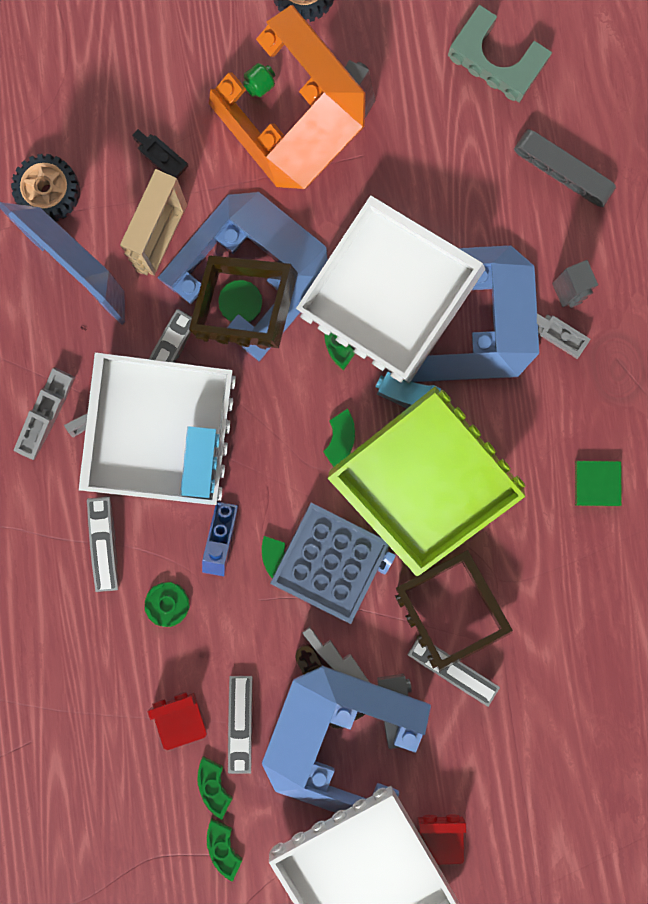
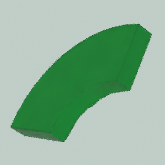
M330 333L329 336L325 334V344L331 359L344 371L356 354L353 352L354 349L350 344L345 347L335 340L337 336L333 333Z
M348 409L329 420L332 427V440L323 453L333 467L350 455L354 445L355 425Z
M264 536L262 541V559L266 571L273 578L285 554V542Z
M203 756L197 776L199 791L206 807L222 820L233 797L225 791L222 785L221 773L223 766Z
M211 818L207 831L209 855L215 868L225 878L233 882L243 858L236 854L231 846L230 834L232 827Z

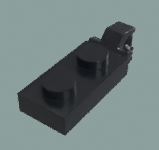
M139 129L132 135L134 140L140 145L137 149L160 171L178 179L188 167V163L157 136L150 134L147 137Z

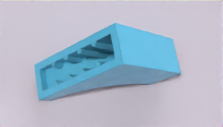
M387 372L385 377L381 375L376 385V388L379 389L377 395L404 408L410 407L435 387V385H422L412 381L408 383L405 380L400 383L390 376V372Z

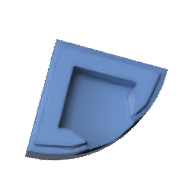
M387 551L378 568V572L385 575L396 555Z

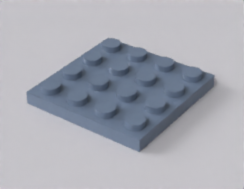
M310 502L270 584L351 624L389 545L382 538Z

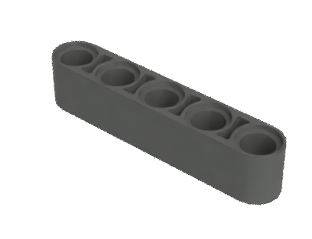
M527 129L514 147V151L520 157L596 206L604 207L616 189V185L611 180L533 130Z

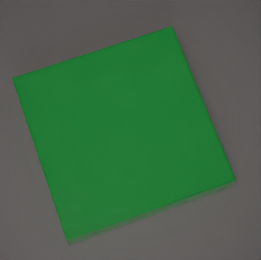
M575 461V506H622L621 461Z

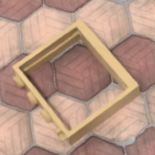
M157 169L153 173L120 244L125 252L124 254L128 256V260L136 268L135 271L140 274L148 275L149 273L154 276L187 207L177 178Z

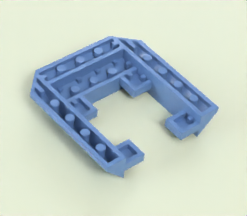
M260 192L227 195L160 274L158 279L189 304H192L198 297L201 283L190 274L217 242L234 254L243 242L249 238L275 261L292 264L298 273L284 333L301 313L296 309L328 261L326 246ZM268 278L267 282L278 290L280 280ZM274 304L255 327L238 314L227 328L267 333ZM256 345L242 346L245 351L259 362L270 350V348H266V350L261 349Z
M0 202V209L42 251L46 250L118 322L122 325L125 323L124 290L99 261L40 207Z
M511 245L459 248L482 262L485 267V271L472 290L492 289L494 331L472 332L473 353L427 356L411 381L427 382L518 377L539 354L535 266Z
M324 666L293 679L262 760V766L275 792L335 813L339 810L345 811L352 807L356 801L367 798L329 786L334 774V767L315 761L329 724L333 723L351 730L356 714L360 712L399 726L393 741L394 745L416 753L421 738L426 733L431 704ZM377 783L374 792L380 788L386 789L388 786ZM393 788L396 795L399 796V790Z

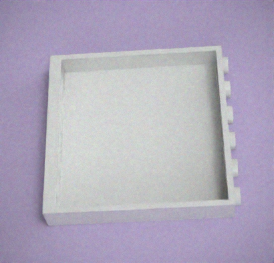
M370 195L296 309L302 313L300 317L310 324L313 321L319 324L318 329L329 336L330 333H333L337 336L335 339L337 342L345 347L350 344L355 348L353 352L363 359L366 356L373 359L372 364L383 371L384 368H387L392 372L390 376L400 383L403 380L410 383L485 271V267L482 262Z
M95 353L79 490L217 505V500L221 501L222 487H219V479L224 478L225 465H221L222 456H226L228 443L224 442L225 433L229 434L230 420H227V412L232 411L233 398H229L230 389L235 387L236 376H232V370ZM187 426L216 429V434L220 435L218 448L214 447L213 457H217L216 471L212 470L211 479L215 480L214 493H210L209 498L182 496L180 494Z
M392 786L386 789L380 788L374 792L373 796L356 801L349 809L337 811L332 818L317 822L310 830L295 834L291 840L284 844H276L269 853V864L294 904H459L456 895Z

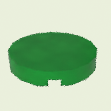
M244 280L233 281L227 284L220 292L218 299L219 309L223 317L229 322H232L239 314L250 323L260 314L262 296L258 288L251 282Z
M163 582L154 586L145 598V612L148 618L155 625L162 627H173L181 623L187 616L190 608L189 597L186 591L180 585L172 582Z

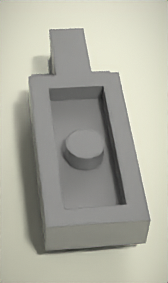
M537 314L538 334L578 359L591 339L555 316L546 315L544 318Z

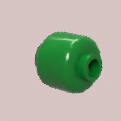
M257 63L245 72L242 84L252 97L254 95L262 97L275 86L274 77L276 75L269 65L265 67L261 63Z

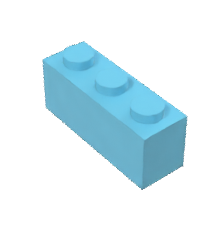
M187 426L180 493L182 496L209 498L210 493H214L215 480L211 479L212 470L216 471L217 457H213L214 447L218 448L220 437L219 434H216V429Z

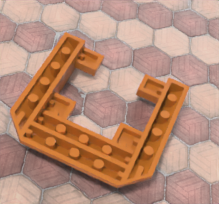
M290 5L266 21L268 25L256 40L270 57H274L285 45L303 66L311 78L299 92L310 104L311 108L286 135L280 131L275 123L270 124L261 134L236 104V101L246 91V88L233 72L227 73L215 89H210L209 105L276 187L306 189L365 127V92L297 9Z

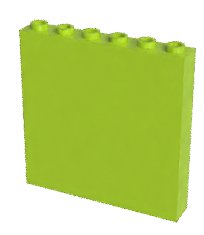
M436 386L333 467L328 475L330 482L416 576L425 572L526 497L524 491L526 486L519 476L514 477L510 473L511 468L504 459L499 460L497 458L494 447L489 442L484 443L480 438L481 433L473 424L470 426L464 420L466 416L459 407L454 408L450 403L451 399L444 390L439 391Z

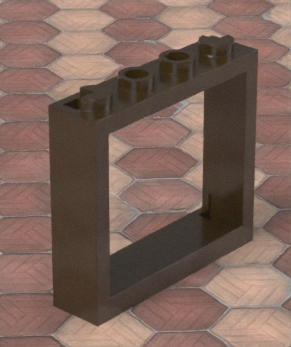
M209 255L189 330L196 336V339H202L204 342H208L210 339L216 340L221 344L233 342L243 347L256 345L265 350L270 347L279 348L298 275L297 271L289 263ZM219 273L280 280L267 333L205 325Z
M468 550L396 587L398 594L395 595V598L400 608L405 606L408 612L405 617L410 627H416L419 633L416 635L420 646L422 648L426 646L430 653L427 659L432 668L437 667L439 672L513 632ZM462 563L499 630L442 660L406 592Z

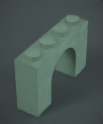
M479 5L450 46L448 56L455 64L467 68L473 76L484 79L491 88L499 89L508 99L516 100L520 103L547 64L552 52L536 41H533L522 59L515 65L498 67L491 64L483 54L482 43L494 27L497 16Z

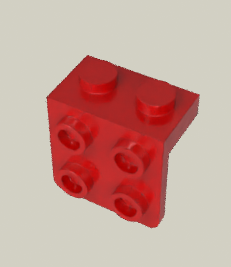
M187 692L175 695L174 700L168 702L165 699L152 703L153 707L147 711L150 720H155L165 750L203 739L207 735L195 693L188 695Z
M449 814L446 817H437L436 815L417 817V830L437 865L462 864L464 862V833H466L464 818L456 814Z

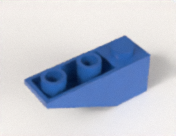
M217 502V505H215L202 559V573L225 576L238 505Z

